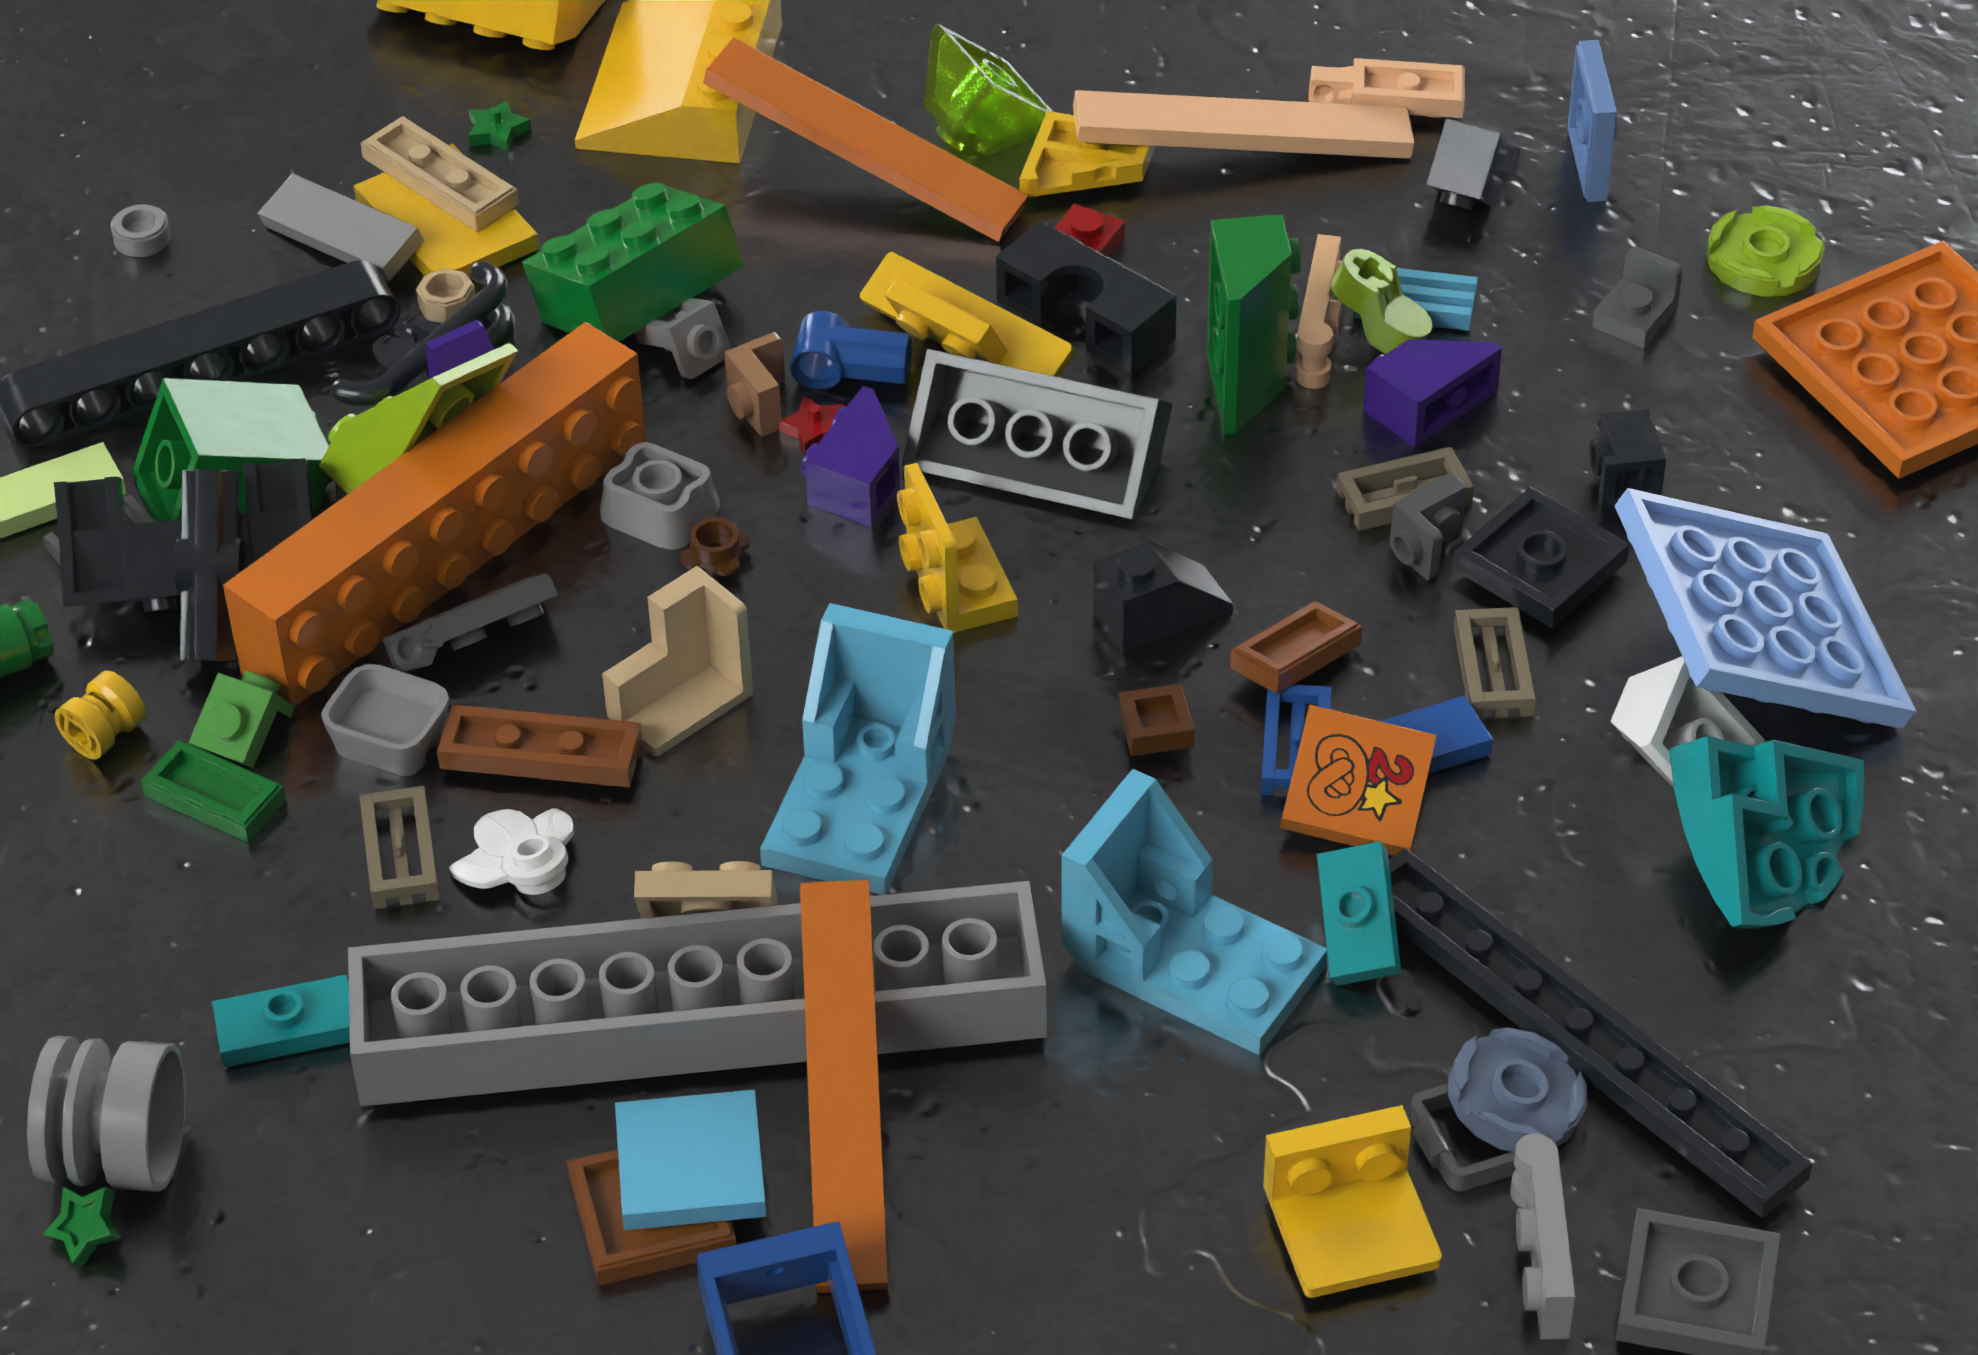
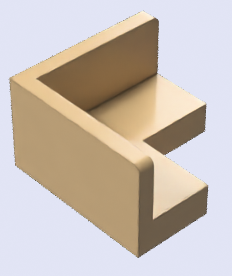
M695 566L647 597L652 642L602 673L607 718L610 720L641 723V746L652 756L662 755L753 695L747 608L743 602L698 566Z

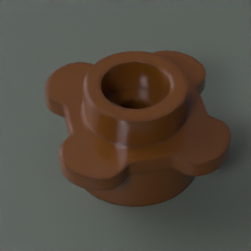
M721 517L706 518L697 522L691 528L689 534L690 547L681 552L680 558L682 565L687 569L691 570L698 566L708 573L730 576L739 570L738 559L741 552L750 547V537L745 531L738 530L737 526L728 519Z

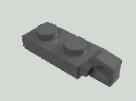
M543 573L530 576L383 637V644L395 670L404 672L429 666L432 664L438 647H442L444 642L449 640L452 650H456L488 637L484 626L505 617L509 627L533 619L544 614L540 602L555 597L558 594L550 575Z

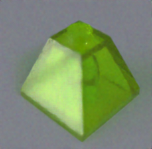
M937 24L931 31L924 107L939 123L935 129L936 133L957 150L961 151L966 145L986 156L1036 138L1046 112L1053 111L1007 60L940 24Z

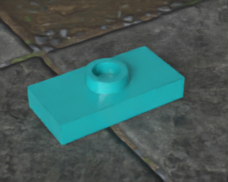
M1382 841L1317 854L1330 979L1336 986L1401 974L1388 850Z
M347 974L212 1001L219 1049L224 1068L350 1043L349 984Z

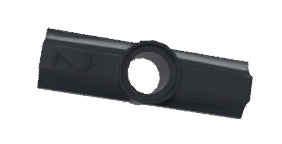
M213 469L182 470L181 537L177 538L175 544L174 577L176 592L181 594L179 650L180 660L237 661L223 585L245 569L243 539L238 538V515L240 512V507H238L240 490L238 471Z

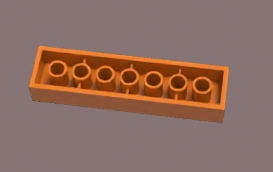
M584 322L226 582L223 588L240 673L244 675L245 671H249L280 684L277 695L296 707L313 693L322 690L331 679L359 658L371 653L383 641V637L391 635L404 624L416 619L424 609L445 593L460 586L469 575L496 555L505 552L514 541L538 523L547 520L554 511L579 492L591 487L599 477L625 459V455L631 447L637 443L646 442L638 353Z

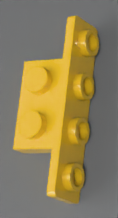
M894 252L887 253L860 293V299L865 305L894 319L903 330L915 338L925 340L928 337L940 343L949 354L1054 377L1061 376L1075 355L1074 348L1065 340Z

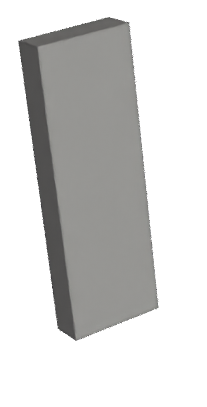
M293 173L257 213L265 227L346 263L359 260L372 262L387 281L393 278L424 241L418 227Z

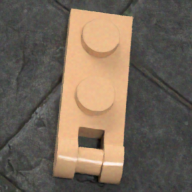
M1321 234L1317 236L1298 327L1297 349L1299 351L1296 360V380L1301 386L1309 389L1322 388L1331 380L1332 366L1331 360L1327 355L1333 348V335H1338L1342 314V302L1335 299L1330 284L1333 275L1342 262L1340 261L1341 237Z

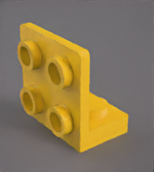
M918 463L905 465V489L897 492V502L907 534L899 536V548L907 571L916 570L919 575V591L926 611L928 613L936 612L943 628L952 630L953 633L1018 617V599L978 518L973 517L947 524Z
M1402 1105L1266 1135L1263 1187L1305 1296L1309 1298L1439 1269L1441 1266L1442 1253L1407 1171L1411 1125Z

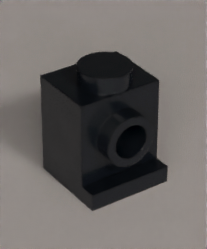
M1641 409L1602 413L1601 419L1596 425L1598 439H1592L1589 446L1592 472L1594 476L1601 475L1598 497L1600 508H1615V504L1627 488L1662 496L1667 458L1650 410Z

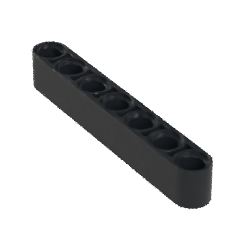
M364 260L352 261L15 370L0 380V411L17 443L23 447H42L152 411L163 378L240 382L379 336L389 331L397 323L401 307L376 265Z

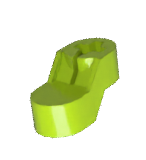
M1354 249L1345 255L1330 284L1332 292L1337 299L1360 314L1367 343L1387 354L1407 340H1426L1433 326L1431 317L1419 304L1403 295L1396 266L1369 250Z

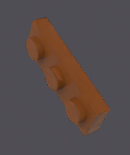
M452 704L437 750L440 769L630 788L642 744L641 723Z

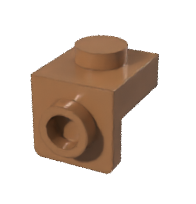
M773 332L724 351L727 397L730 406L739 419L746 418L760 437L778 431V421L782 419L779 384L785 380L783 340L777 333Z

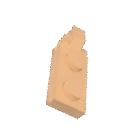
M1354 58L1353 66L1348 67L1312 66L1309 81V102L1407 107L1409 115H1420L1430 118H1463L1465 68H1462V65Z

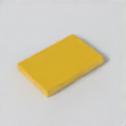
M453 143L449 145L455 150L459 151ZM385 172L354 185L357 202L418 227L424 241L411 255L409 260L424 276L446 268L464 272L472 279L470 268L473 263L479 260L487 261L496 267H500L539 249L537 232L514 208L479 232H476Z

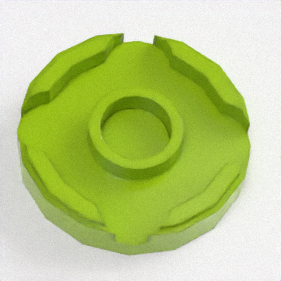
M1772 206L1752 207V213L1738 215V210L1726 213L1713 224L1708 238L1706 256L1710 270L1721 282L1740 292L1762 297L1787 296L1806 289L1818 278L1823 263L1825 246L1823 240H1819L1815 235L1816 228L1806 218L1787 209Z

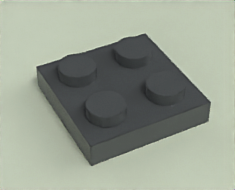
M1637 1208L1615 1340L1693 1355H1764L1781 1234Z

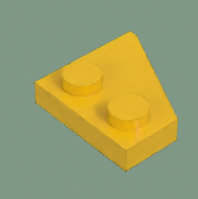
M1047 111L1019 178V191L1027 194L1028 197L1141 182L1144 179L1156 146L1077 142L1074 115Z

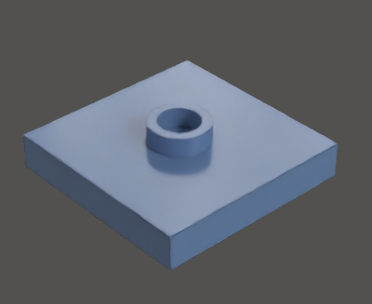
M1599 40L1579 41L1578 45H1576L1567 126L1583 196L1587 202L1607 201L1613 143L1617 132V110Z

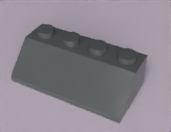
M927 349L901 467L904 468L905 465L918 463L921 471L925 473L1135 519L1161 460L1173 403Z

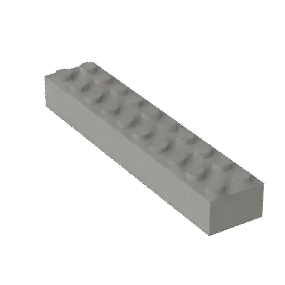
M1029 881L870 896L877 1054L1047 1037L1046 980ZM801 903L348 947L350 1056L360 1106L807 1062Z

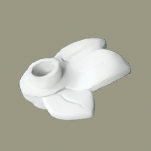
M557 808L547 810L532 820L521 811L511 809L488 813L482 816L474 826V838L479 848L450 865L451 875L459 882L475 888L486 889L510 882L523 894L537 895L548 892L561 884L566 876L565 867L568 863V854L565 846L575 834L572 818L566 812Z

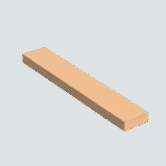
M1075 90L1073 102L1077 142L1406 159L1411 158L1415 144L1407 107Z

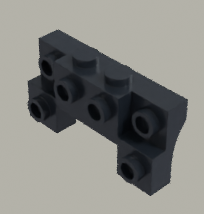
M300 458L284 462L242 464L247 513H240L238 515V538L243 539L245 569L314 519L308 459ZM118 476L77 482H54L63 607L143 600L144 612L180 609L181 594H177L175 587L174 556L176 540L182 534V519L126 525L121 477Z

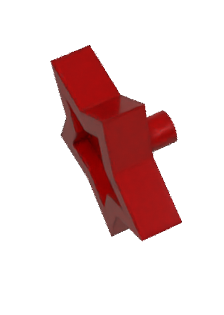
M803 396L798 412L778 421L779 432L799 439L803 452L806 454L812 444H818L831 428L835 414L844 404L821 406Z

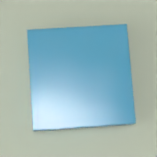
M755 1090L615 1103L624 1230L766 1217Z

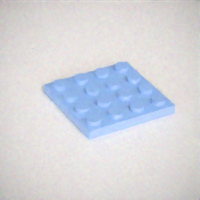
M1630 488L1626 489L1615 504V509L1625 528L1627 538L1635 550L1647 577V582L1654 592L1667 621L1668 629L1674 636L1688 667L1689 675L1696 687L1710 692H1724L1753 698L1764 703L1773 702L1806 709L1813 713H1827L1856 719L1867 724L1876 723L1903 729L1917 712L1828 533Z

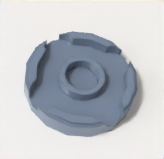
M1513 1028L1491 1030L1490 1035L1487 1037H1480L1475 1041V1036L1464 1043L1448 1074V1097L1458 1119L1476 1137L1501 1150L1515 1152L1516 1143L1519 1139L1528 1134H1543L1551 1138L1557 1147L1571 1139L1587 1107V1084L1580 1071L1578 1076H1576L1574 1069L1567 1063L1568 1055L1557 1044L1534 1032Z

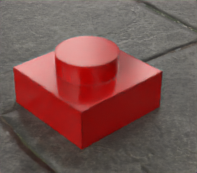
M1077 204L1072 205L1055 227V229L1072 236L1077 241L1110 258L1125 238V220Z

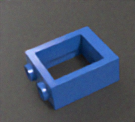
M839 1221L697 1254L698 1284L717 1355H740L727 1305L828 1281L848 1355H876Z

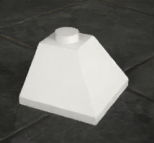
M1683 656L1629 677L1610 721L1620 731L1622 736L1632 744L1673 788L1670 748L1705 736L1751 746L1766 742L1722 692H1710L1696 687L1689 675Z

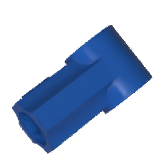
M815 311L806 315L801 321L789 369L792 377L799 384L814 390H826L834 387L841 378L907 384L913 351L912 335L909 333L850 328L846 320L835 313Z

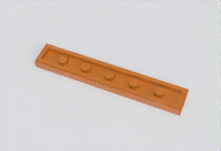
M734 37L706 69L703 83L997 242L1002 239L1025 207L1028 198L1027 194Z
M869 880L800 883L813 1225L815 1227L839 1221L858 1291L888 1290ZM828 1281L816 1284L817 1293H831Z

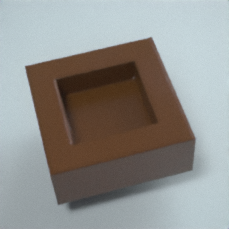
M1182 684L1119 692L1118 710L1131 756L1195 747V728Z

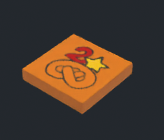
M1309 705L1280 828L1351 846L1382 841L1388 850V855L1395 856L1405 848L1410 851L1437 735Z

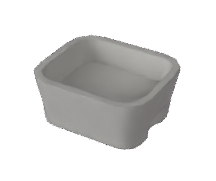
M649 442L637 443L627 451L623 463L612 468L606 474L603 481V493L600 504L601 520L611 528L659 548L675 550L686 547L690 544L689 534L691 528L703 519L715 517L720 509L719 497L712 481L711 472L706 465Z
M366 664L354 668L345 677L326 703L321 716L339 755L400 776H409L416 774L422 769L426 763L428 751L440 743L447 719L449 697L446 689L435 682L382 665Z

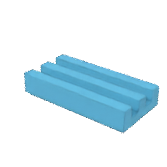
M1396 268L1403 295L1426 310L1431 317L1432 327L1470 331L1478 277ZM1353 311L1354 318H1361L1360 314Z

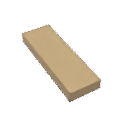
M404 116L361 142L363 159L476 232H479L519 205L517 188Z

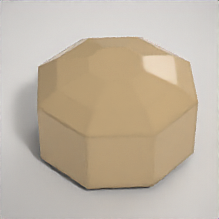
M446 268L425 275L416 289L419 309L427 320L437 323H443L476 295L475 286L466 273Z

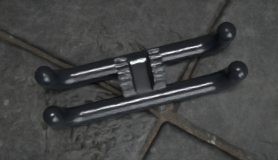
M479 260L473 263L470 268V275L474 281L484 286L481 291L441 325L422 317L417 318L416 315L412 316L409 314L403 317L396 325L398 328L396 331L401 339L385 334L372 345L374 357L378 359V362L383 367H387L388 370L375 380L368 382H354L342 378L334 381L331 385V395L333 398L347 405L371 406L378 404L388 396L396 395L413 380L419 383L429 380L425 343L477 319L480 322L483 319L492 322L490 327L486 329V332L494 349L504 346L514 333L516 319L510 307L502 302L506 297L508 282L502 270L487 261Z

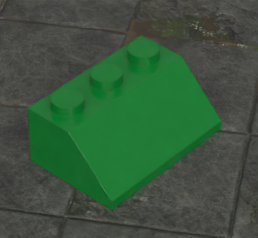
M1283 214L1211 220L1206 355L1223 435L1236 434L1285 389L1287 364L1296 363L1295 334L1293 328H1288L1289 320L1298 319L1299 315L1298 293L1295 283L1291 284V275L1300 274L1301 253L1298 238H1288Z

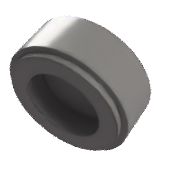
M139 204L129 206L117 213L111 221L110 226L115 248L120 253L130 257L154 255L163 250L171 239L166 213L152 205Z

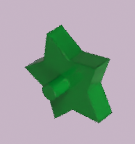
M507 100L491 107L489 110H469L470 121L474 126L468 135L469 146L493 144L508 152L514 137L531 130L530 119L512 113Z
M63 1187L61 1213L43 1235L64 1241L73 1265L83 1268L99 1244L121 1239L110 1219L115 1190L103 1187L83 1196L74 1190Z

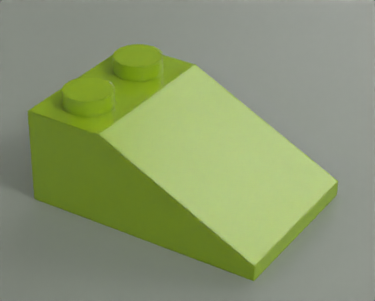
M508 343L441 373L395 397L388 396L375 407L357 416L353 413L346 415L331 429L328 435V440L331 444L323 456L319 467L349 494L498 386L518 350L511 343Z

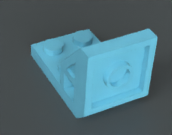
M829 603L820 623L802 719L804 757L760 847L761 866L827 882L869 880L870 892L881 895L887 894L949 755L956 722L954 634L952 630Z
M1132 769L1061 856L1062 945L1085 973L1260 1056L1326 968L1327 948L1211 895L1213 859L1158 781Z

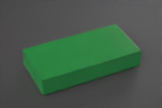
M180 739L140 781L144 797L247 843L253 839L287 801L284 785Z

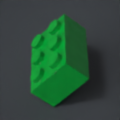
M650 183L639 187L632 193L631 199L613 209L602 210L591 215L587 219L586 225L569 235L558 236L548 240L542 245L540 252L522 262L542 323L571 333L584 322H587L618 342L744 267L726 205L699 197L696 194L665 186L662 183Z

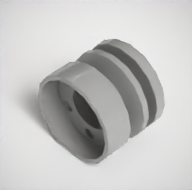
M70 1036L49 1038L38 1058L28 1103V1157L34 1177L44 1184H60L69 1179L75 1186L86 1187L95 1182L103 1167L106 1181L113 1189L154 1192L165 1189L175 1171L185 1123V1069L181 1052L175 1044L127 1041L120 1045L112 1061L109 1047L102 1039L90 1038L80 1044L75 1037Z

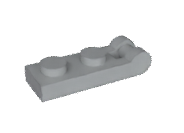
M1528 1134L1520 1138L1516 1143L1514 1155L1516 1170L1512 1174L1510 1188L1512 1200L1517 1206L1521 1207L1517 1209L1516 1216L1518 1250L1531 1252L1532 1267H1524L1523 1269L1524 1308L1526 1311H1537L1540 1340L1569 1339L1575 1290L1558 1149L1551 1138L1543 1134Z

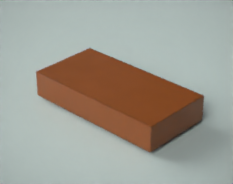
M1314 601L1231 649L1230 669L1278 694L1361 645L1362 625Z

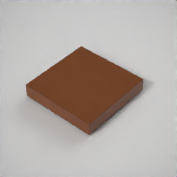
M618 1149L566 1161L569 1180L598 1286L697 1263V1254L737 1245L731 1220L624 1230Z

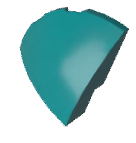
M1705 736L1669 749L1674 792L1683 830L1696 866L1712 898L1732 927L1746 929L1766 928L1797 919L1795 913L1799 912L1807 904L1820 902L1830 894L1845 872L1839 866L1836 855L1843 842L1857 836L1860 831L1864 805V760L1777 740L1751 746L1710 736Z

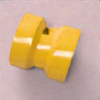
M105 670L87 684L84 696L81 698L73 697L55 711L54 718L56 726L69 745L86 758L96 760L114 746L115 736L118 733L132 731L145 720L147 713L140 695L133 686L115 672Z

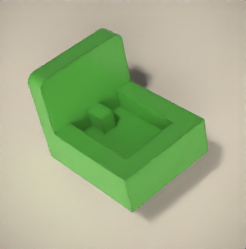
M249 671L244 672L241 680L218 673L188 743L218 757L253 769L275 715L279 714L291 718L295 706L277 695L281 685L268 678Z

